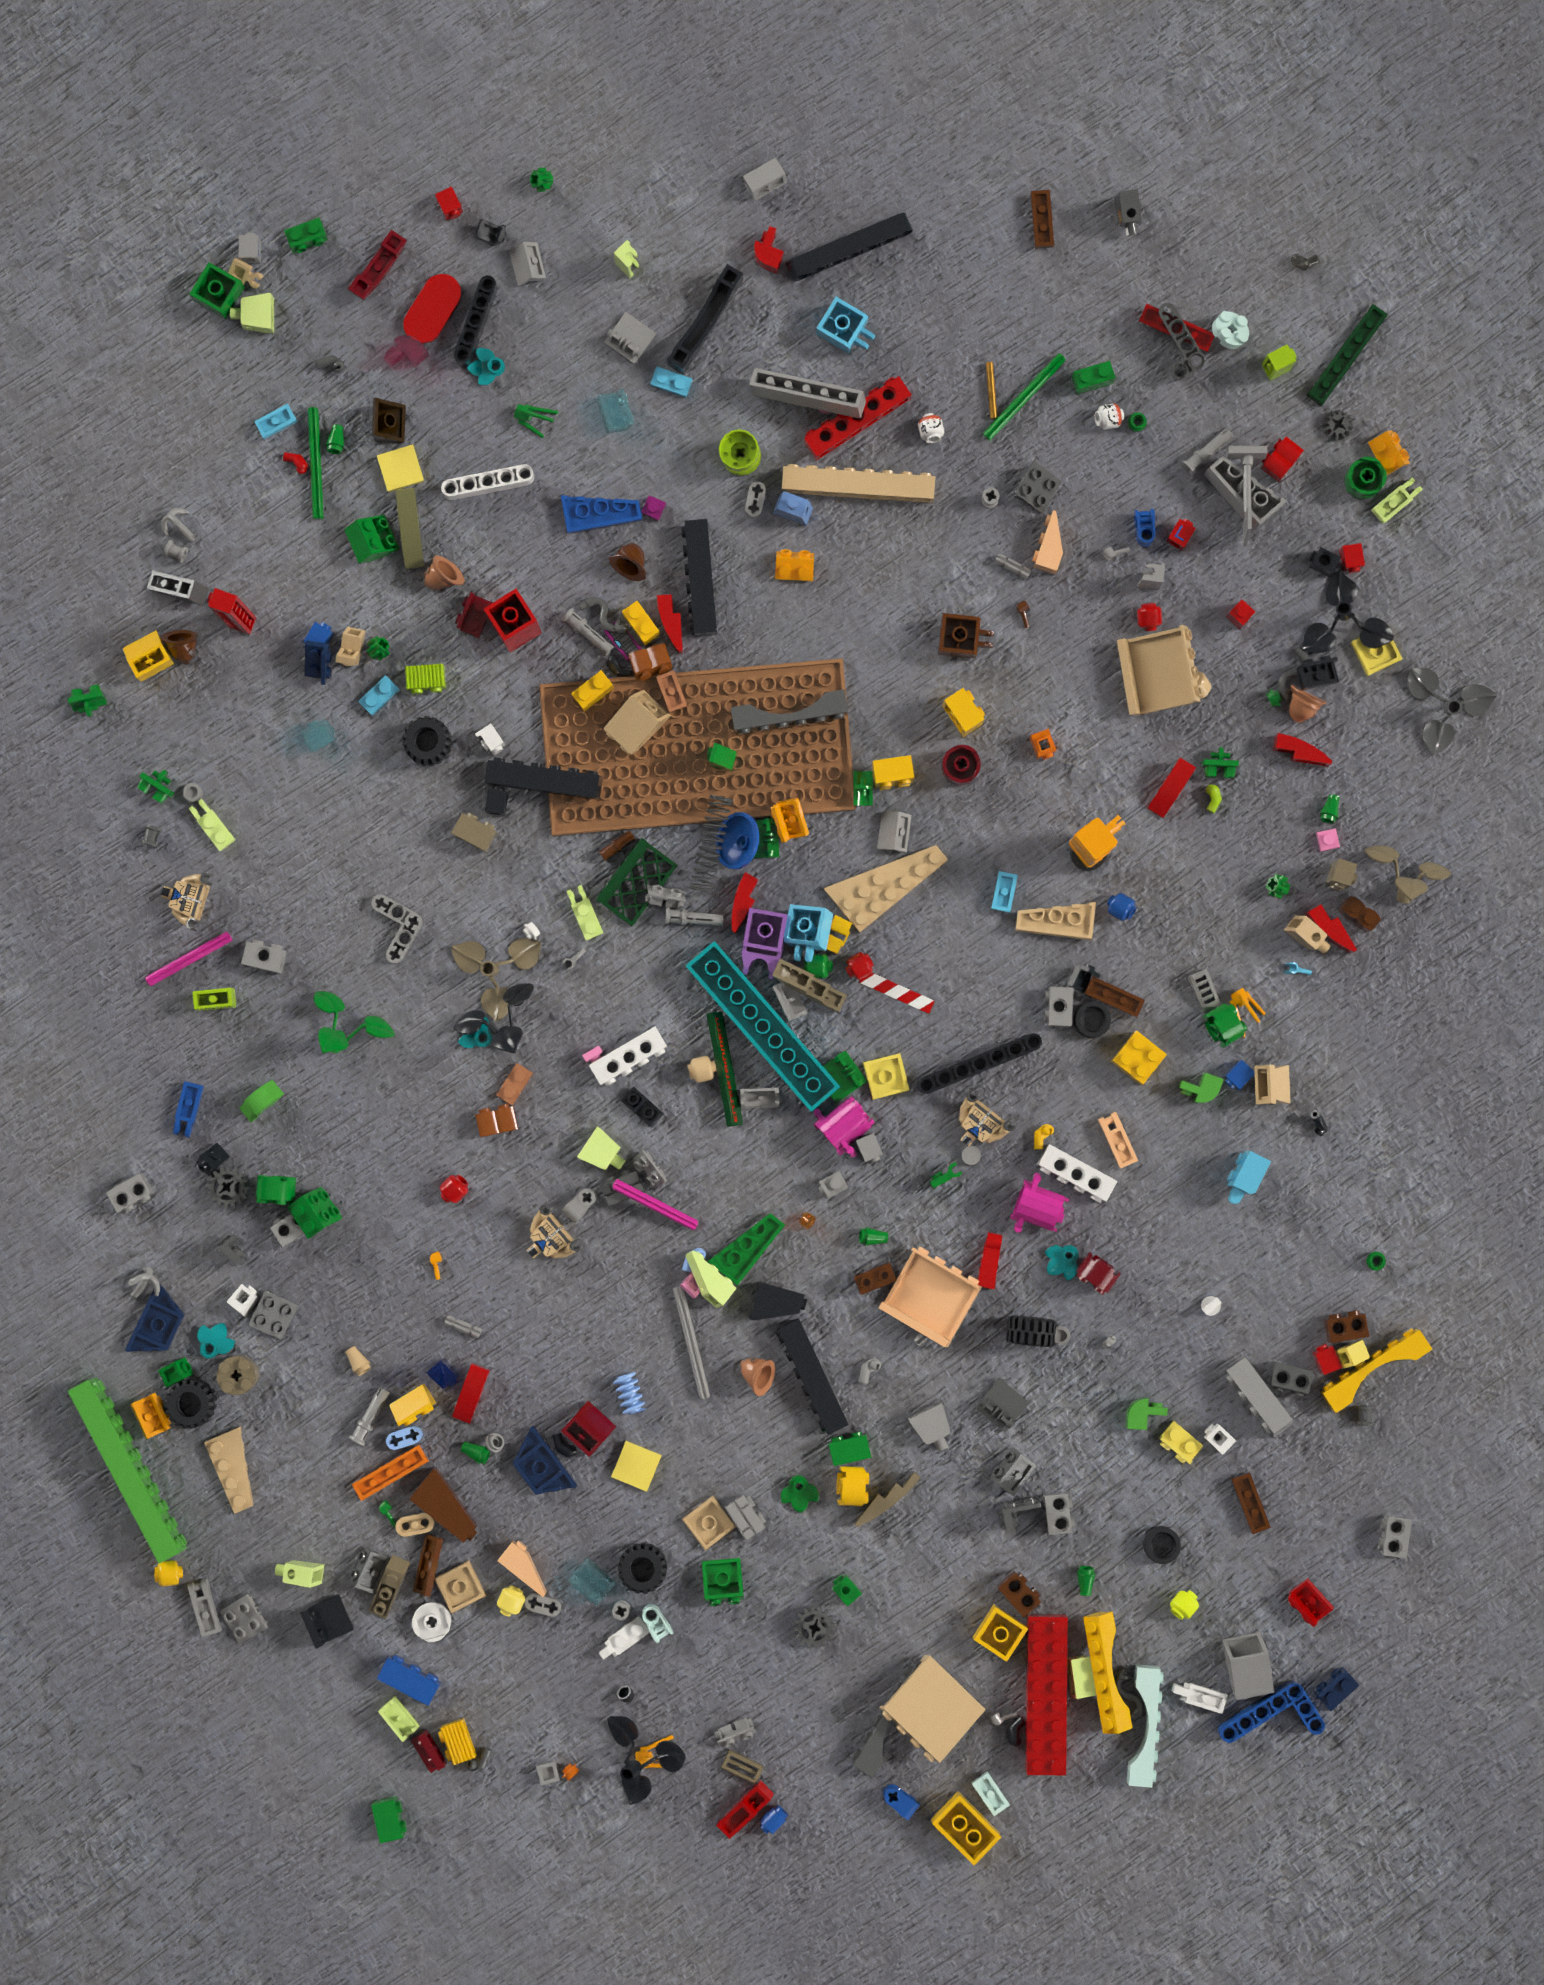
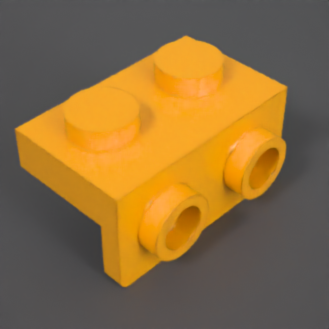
M1392 430L1386 431L1368 442L1376 459L1385 468L1387 475L1410 464L1408 452L1402 449L1399 444L1400 438L1398 434Z
M788 549L776 552L775 579L813 581L814 553L807 550L792 552Z
M799 798L778 801L771 807V816L775 820L777 835L782 843L787 842L789 839L809 834Z
M156 1393L130 1404L145 1439L171 1428L170 1417L164 1413L162 1408L164 1406L163 1401Z

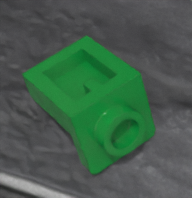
M186 1357L158 1370L166 1388L193 1375L191 1365Z

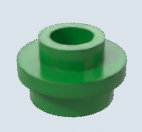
M1136 412L1130 415L1128 426L1132 431L1139 432L1146 427L1147 419L1142 413ZM1134 420H1139L1140 425H1135Z
M1270 689V692L1266 695L1272 707L1281 706L1279 702L1282 701L1279 692H1274L1273 689Z
M1374 1251L1367 1256L1366 1264L1371 1270L1379 1271L1384 1268L1386 1259L1382 1253ZM1375 1257L1379 1260L1377 1265H1374L1372 1262Z

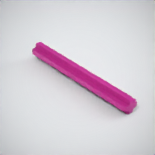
M225 932L146 976V982L149 986H153L231 942V935Z
M616 1179L612 1185L613 1190L691 1230H695L698 1225L696 1219L619 1179Z

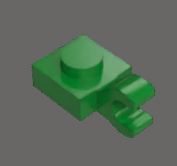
M956 1162L949 1165L946 1173L942 1174L940 1171L931 1176L933 1180L929 1183L933 1189L962 1174L961 1171L953 1173L952 1168L957 1165Z

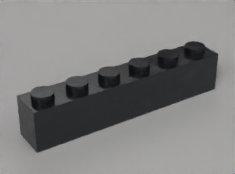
M707 519L686 520L685 526L681 527L682 538H686L687 544L683 545L684 557H688V564L684 565L685 576L689 575L690 583H686L687 594H691V601L688 602V612L693 615V620H689L690 632H694L695 637L717 635Z
M494 757V761L488 760L484 783L494 786L600 800L603 777L598 775L597 771L587 770V773H580V769L568 768V771L561 770L560 766L555 765L544 768L539 763H531V766L524 765L523 761L512 760V763H508L503 758Z
M796 1319L778 1328L779 1333L776 1335L780 1343H785L788 1349L785 1351L789 1362L793 1361L796 1366L793 1371L797 1379L801 1378L804 1383L801 1388L805 1396H810L813 1402L809 1405L814 1415L818 1413L820 1417L818 1424L821 1431H826L829 1435L848 1426L846 1417L800 1319Z

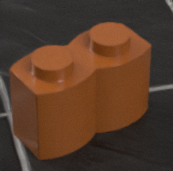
M665 643L628 654L636 680H648L653 675H662L672 670V663Z
M509 1104L499 1105L498 1110L491 1111L490 1108L481 1109L479 1114H475L480 1137L518 1130L514 1107H509Z

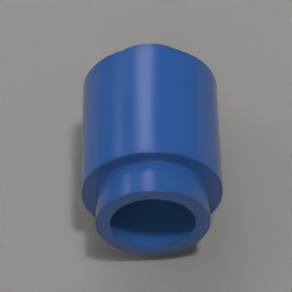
M780 1805L772 1806L760 1819L761 1824L759 1826L766 1834L769 1832L774 1834L786 1821L788 1814Z

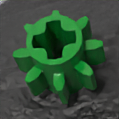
M546 168L533 170L530 176L532 188H537V192H545L546 189H551L550 187L553 184L551 171H546Z
M376 636L366 643L369 646L366 651L372 659L381 661L390 654L388 651L390 645L385 638Z
M1278 874L1269 878L1266 886L1269 890L1268 895L1281 899L1282 895L1288 894L1291 886L1287 882L1288 878Z

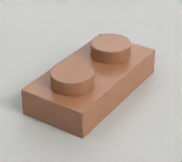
M674 670L656 677L669 713L688 707Z
M516 1063L496 1096L513 1106L533 1073Z

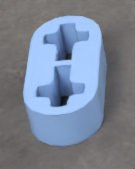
M410 1426L389 1434L386 1444L390 1449L397 1450L419 1442L422 1439L423 1432L418 1426ZM411 1429H413L414 1432L418 1431L419 1435L416 1436V1440H414L413 1437L406 1439L405 1435L410 1434ZM394 1435L396 1438L403 1437V1440L398 1442V1446L390 1442Z

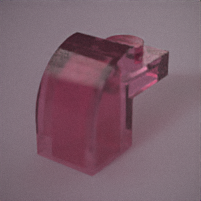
M402 335L394 339L397 347L390 348L385 353L384 359L391 368L406 356L411 364L416 367L429 357V353L418 339L409 335Z

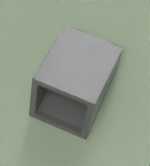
M1257 1632L1222 1639L1231 1688L1235 1699L1245 1700L1250 1697L1274 1693L1269 1652L1261 1633Z

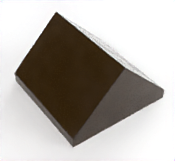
M373 398L372 437L375 442H405L406 405Z

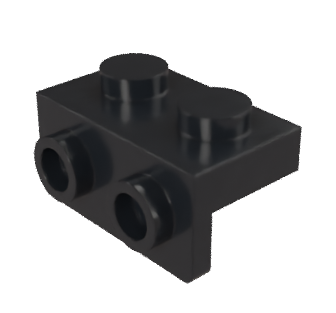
M1328 655L1319 658L1318 661H1313V659L1302 661V664L1296 668L1301 689L1306 690L1338 683L1339 678L1335 667L1338 658H1331Z

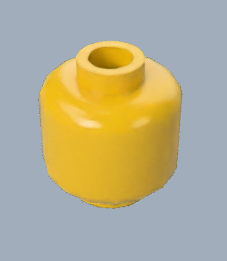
M176 1560L158 1563L157 1567H154L155 1583L158 1582L161 1587L177 1585L179 1578H183L182 1566H178Z

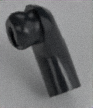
M562 1433L552 1435L558 1453L566 1458L576 1455V1447L564 1444Z
M1020 1716L1007 1728V1740L1013 1746L1020 1745L1019 1730L1026 1724Z

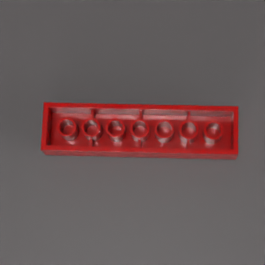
M1028 1614V1630L1026 1632L1025 1771L1027 1775L1066 1776L1068 1617L1066 1614Z

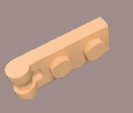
M1113 1112L1107 1118L1102 1117L1098 1119L1119 1168L1121 1169L1137 1162L1138 1159L1117 1113ZM1114 1123L1116 1128L1110 1131L1108 1125Z

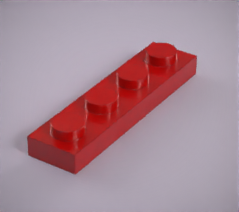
M1146 303L1139 322L1170 335L1159 316V309ZM1165 311L1162 313L1163 316L1167 315L1170 320L1166 321L1168 325L1173 320L1178 319V317H1172L1171 314ZM1183 320L1199 349L1208 352L1215 337L1213 333ZM1174 323L1171 327L1172 332L1175 334L1180 333L1183 328L1180 323ZM1189 339L1183 340V342L1192 345V342Z

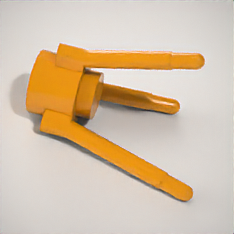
M1241 988L1230 995L1232 1000L1229 1002L1236 1008V1015L1240 1021L1241 1018L1237 1005L1239 1007L1245 1005L1257 1023L1260 1022L1256 1013L1249 1005V1001L1262 1015H1265V1012L1250 996L1248 991L1246 992L1244 988Z
M671 1735L648 1746L640 1747L641 1751L635 1753L636 1760L642 1765L652 1759V1751L648 1752V1750L656 1747L661 1741L672 1740L674 1736ZM652 1762L651 1764H649V1765L646 1766L645 1768H662V1767H661L660 1763H653V1762Z

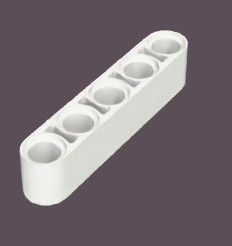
M523 464L448 479L442 483L441 490L446 499L457 500L530 485L534 481V473L529 465ZM524 471L530 473V476L526 479L520 477ZM510 475L512 478L509 482H503L502 477ZM486 479L493 480L490 486L483 485ZM467 483H474V487L471 490L465 489ZM450 486L456 488L452 494L446 493V489Z

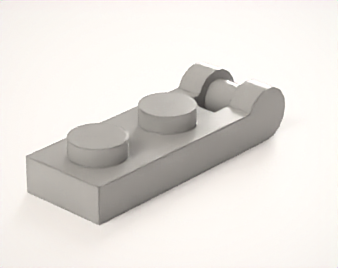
M202 1579L196 1584L194 1582L187 1584L201 1636L204 1637L221 1632L222 1629L208 1579ZM203 1590L204 1595L198 1597L197 1591Z

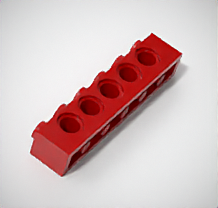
M900 376L895 379L894 377L889 378L884 382L885 385L880 389L876 387L868 393L869 396L865 398L866 404L860 420L855 421L851 416L837 414V417L831 420L829 418L825 420L817 430L811 429L805 434L804 443L817 461L911 400L912 394ZM885 393H891L893 395V398L891 400H886L883 397V395ZM870 403H875L878 408L876 410H870L868 409L867 405ZM844 424L846 429L839 431L836 429V425ZM822 434H827L830 436V439L828 441H822L820 439V436Z
M214 588V591L210 592L207 599L208 607L229 628L250 635L257 617L237 595Z

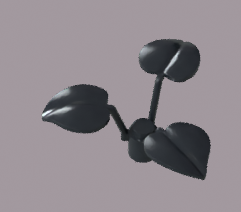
M1338 571L1326 588V599L1330 605L1336 606L1337 616H1335L1330 629L1323 623L1310 625L1304 634L1302 648L1307 652L1316 654L1331 650L1336 643V636L1331 632L1334 630L1338 620L1347 621L1350 618L1362 629L1360 641L1368 648L1382 647L1393 641L1394 635L1388 624L1379 618H1368L1365 626L1361 625L1355 614L1352 613L1350 604L1358 595L1357 586L1341 571Z
M531 983L517 984L507 989L504 993L503 1000L508 1003L510 1027L503 1026L497 1032L486 1020H483L485 1018L484 1012L474 1010L461 1016L455 1023L454 1030L460 1034L469 1035L478 1031L482 1024H485L495 1034L491 1040L494 1047L505 1052L516 1053L517 1046L523 1036V1031L520 1027L513 1025L511 1007L512 1005L520 1006L525 1003L531 996L534 985Z
M610 1716L607 1718L609 1729L615 1741L622 1747L630 1745L627 1758L624 1761L626 1765L621 1769L620 1775L629 1805L639 1803L647 1798L652 1790L649 1778L641 1775V1770L659 1759L663 1769L668 1772H676L682 1768L686 1760L685 1753L674 1742L661 1741L655 1747L657 1756L642 1765L637 1760L630 1761L635 1745L633 1740L638 1737L636 1724L631 1719L623 1716Z

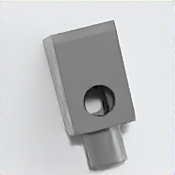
M941 1402L908 1418L926 1445L934 1442L938 1452L948 1448L944 1437L951 1434Z

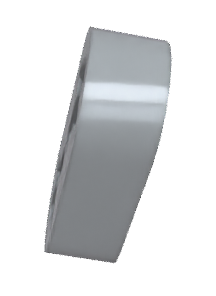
M753 482L749 487L745 512L752 519H756L762 514L766 495V487L762 482ZM759 486L763 492L758 494V498H754L755 492L752 489H756ZM753 502H757L756 508L759 509V511H755V514H752L749 509L753 507Z
M538 1593L529 1594L525 1600V1606L528 1610L552 1617L557 1616L562 1607L558 1599L546 1595L542 1597ZM536 1597L537 1602L542 1603V1605L536 1604L535 1607H532L529 1600ZM554 1602L558 1610L555 1609L553 1612H550V1608L545 1607L544 1604L551 1605Z

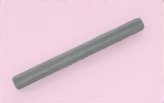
M678 1286L673 1291L700 1399H707L710 1397L685 1292L681 1286Z

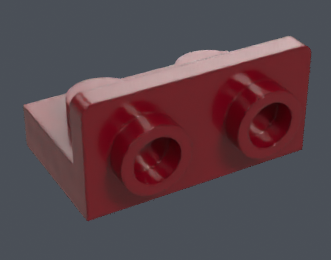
M470 592V595L466 596L462 606L464 609L462 614L459 613L456 618L455 624H457V629L480 638L488 619L484 608L493 602Z
M427 1729L411 1739V1743L430 1773L435 1770L439 1771L446 1766L447 1761Z

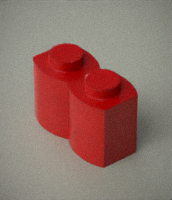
M1287 436L1283 440L1279 439L1273 446L1275 451L1271 455L1268 453L1266 459L1261 461L1263 463L1261 469L1277 482L1281 481L1304 451Z

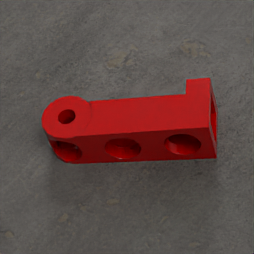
M988 1232L977 1278L979 1280L978 1285L984 1288L995 1290L1002 1235Z

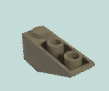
M392 1555L368 1612L384 1619L387 1618L411 1562Z

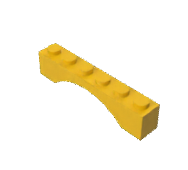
M1413 1328L1403 1333V1338L1392 1340L1387 1344L1388 1348L1385 1350H1377L1371 1354V1359L1355 1365L1356 1369L1350 1373L1349 1371L1342 1373L1339 1376V1380L1335 1383L1331 1381L1322 1387L1324 1390L1320 1394L1332 1412L1337 1413L1351 1404L1360 1383L1377 1367L1395 1360H1418L1433 1350L1422 1332L1418 1329L1413 1330Z
M1096 1612L1084 1616L1083 1619L1103 1734H1119L1132 1729L1129 1708L1119 1695L1113 1676L1112 1647L1116 1633L1113 1612Z

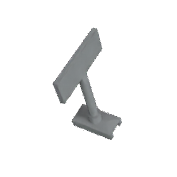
M1229 446L1227 451V459H1241V466L1243 467V507L1245 514L1243 521V546H1247L1252 529L1251 466H1253V459H1266L1267 446Z

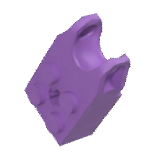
M749 908L742 950L743 974L748 975L749 969L755 960L763 959L768 965L769 979H774L772 974L779 959H782L788 914ZM766 925H768V928L771 929V932L768 933L767 936H765V932L762 931V928H766Z

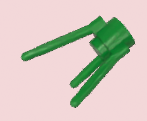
M518 404L514 413V418L519 419L518 424L525 426L543 438L544 435L526 421L536 417L554 422V419L534 413L533 411L549 414H558L559 412L527 404L525 406Z

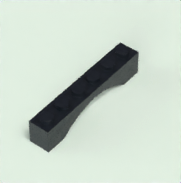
M726 264L698 316L667 358L668 366L683 375L686 373L743 282L742 272Z

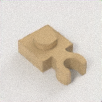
M238 258L233 260L228 272L241 280L243 285L248 281L250 286L256 289L260 284L255 282L254 278L259 280L263 278L261 273L251 272L253 266Z

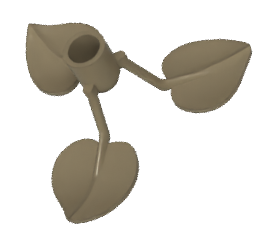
M1376 845L1364 850L1371 859L1379 863H1394L1396 873L1395 884L1396 888H1398L1396 900L1400 903H1411L1417 896L1427 891L1428 886L1421 881L1422 877L1426 876L1430 880H1442L1452 875V872L1442 865L1425 862L1419 865V870L1422 873L1419 874L1417 879L1400 877L1398 860L1396 859L1399 857V853L1389 846Z
M532 938L518 939L508 948V953L512 959L497 963L492 961L482 962L486 953L484 947L478 942L467 941L451 947L454 960L461 970L466 973H476L480 968L481 973L488 976L489 980L494 984L495 989H487L481 997L483 1009L494 1021H499L508 1014V1003L503 1000V995L508 988L499 989L494 979V976L499 972V966L515 961L516 966L520 969L527 970L534 967L539 959L541 943Z

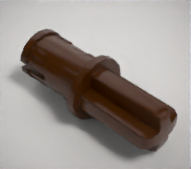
M627 831L617 839H612L610 844L598 852L606 861L618 851L622 852L621 849L634 841L635 837L630 831Z

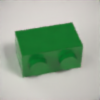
M1110 361L1076 370L1072 375L1077 395L1112 385L1116 379Z
M861 1431L850 1433L851 1437L843 1438L842 1435L832 1437V1441L828 1442L833 1466L872 1458L866 1433L862 1434Z
M397 1796L374 1801L371 1806L380 1844L402 1839L405 1832H407V1826L400 1814L403 1812L401 1801L397 1800Z

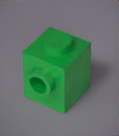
M847 1574L844 1576L839 1575L833 1581V1591L847 1607L862 1595V1591Z

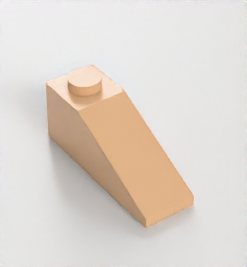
M513 1540L498 1559V1562L544 1597L547 1591L529 1552L526 1551L527 1547L522 1542L517 1541L516 1543Z

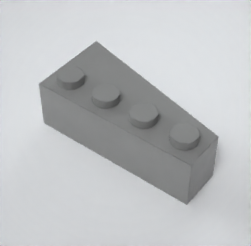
M1222 456L1208 468L1204 476L1244 520L1243 470ZM1251 477L1252 530L1255 531L1287 501L1282 497L1279 498L1273 493L1274 491L1268 487L1265 488L1257 482V479Z
M1246 1357L1226 1371L1228 1375L1226 1379L1232 1387H1237L1240 1391L1238 1395L1243 1402H1248L1251 1406L1250 1411L1256 1418L1259 1417L1263 1423L1261 1424L1268 1434L1270 1433L1275 1438L1292 1425L1293 1419Z

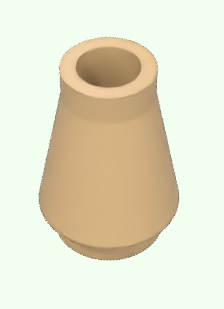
M356 1346L345 1352L353 1373L361 1376L371 1369L370 1362L357 1350Z

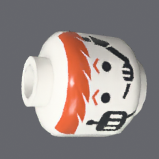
M1115 403L1101 405L1095 412L1096 425L1100 426L1103 430L1118 428L1122 420H1124L1123 409H1120Z
M928 413L919 420L918 428L922 440L927 443H936L941 440V437L944 435L941 417Z

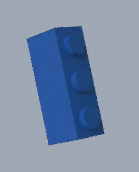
M395 1654L394 1656L389 1655L377 1677L378 1680L427 1706L431 1703L441 1684L436 1675L432 1673L425 1674L419 1666L415 1664L408 1665L402 1657Z

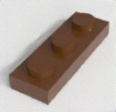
M1050 190L1031 191L1035 249L1053 248L1054 236Z
M1094 976L1091 977L1084 993L1136 1018L1145 1001Z
M1250 1472L1232 1478L1233 1486L1251 1534L1271 1528Z
M425 1534L413 1592L423 1596H431L442 1549V1538L432 1534Z

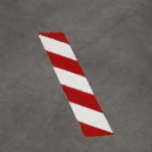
M874 973L860 980L861 984L928 1014L935 1002Z

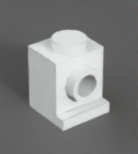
M492 724L475 733L478 739L483 738L480 742L486 751L490 749L493 755H496L503 750L502 747L505 744Z
M241 1284L228 1299L227 1303L247 1318L248 1313L260 1299L256 1296L258 1292L251 1286L246 1288Z
M1211 1424L1205 1430L1207 1435L1204 1438L1222 1455L1236 1442L1219 1424L1215 1426ZM1215 1434L1221 1435L1220 1440L1216 1441L1214 1439Z

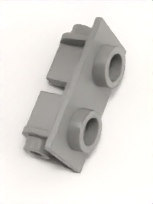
M647 885L648 894L645 896V902H648V904L662 906L663 900H666L665 907L683 908L684 902H686L684 891L677 888L667 889L659 885Z
M746 1717L734 1722L736 1730H732L731 1724L717 1729L718 1731L715 1732L717 1740L721 1739L717 1741L720 1747H730L737 1740H747L753 1737V1734L757 1732L754 1727H750L753 1726L752 1719H747Z

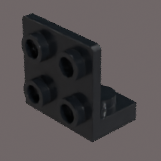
M339 1594L300 1612L315 1649L354 1630Z

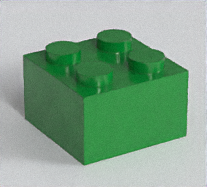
M208 262L189 295L193 301L226 319L230 313V308H233L245 286L241 280Z

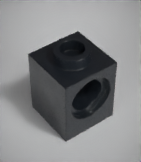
M1320 547L1317 552L1313 551L1309 559L1312 562L1309 568L1331 577L1341 556ZM1319 558H1326L1328 565L1320 564Z
M494 786L493 789L488 788L485 806L486 813L500 816L506 815L509 793L505 791V788Z

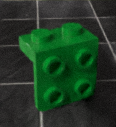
M322 1187L302 1195L287 1207L307 1239L312 1238L324 1228L342 1219L339 1209L334 1206L329 1198V1194Z

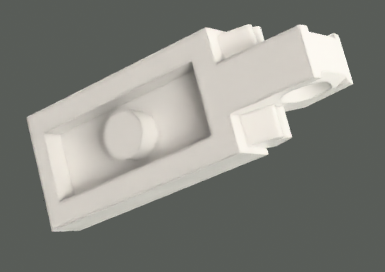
M640 1615L604 1642L606 1647L599 1651L603 1660L611 1654L614 1657L620 1655L650 1633Z
M1187 1682L1184 1683V1686L1173 1683L1171 1690L1173 1693L1181 1695L1180 1700H1183L1185 1703L1221 1714L1223 1713L1228 1696L1226 1693Z

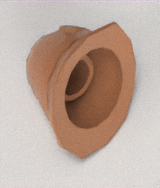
M437 555L433 558L431 566L427 568L424 574L425 586L433 590L462 585L465 582L461 571L448 559Z
M1291 685L1293 698L1290 703L1289 713L1294 721L1298 723L1305 722L1314 717L1317 710L1327 703L1297 686Z
M754 1357L743 1359L740 1364L743 1378L758 1397L765 1395L775 1377L774 1362Z

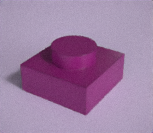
M649 495L641 514L659 521L666 502Z

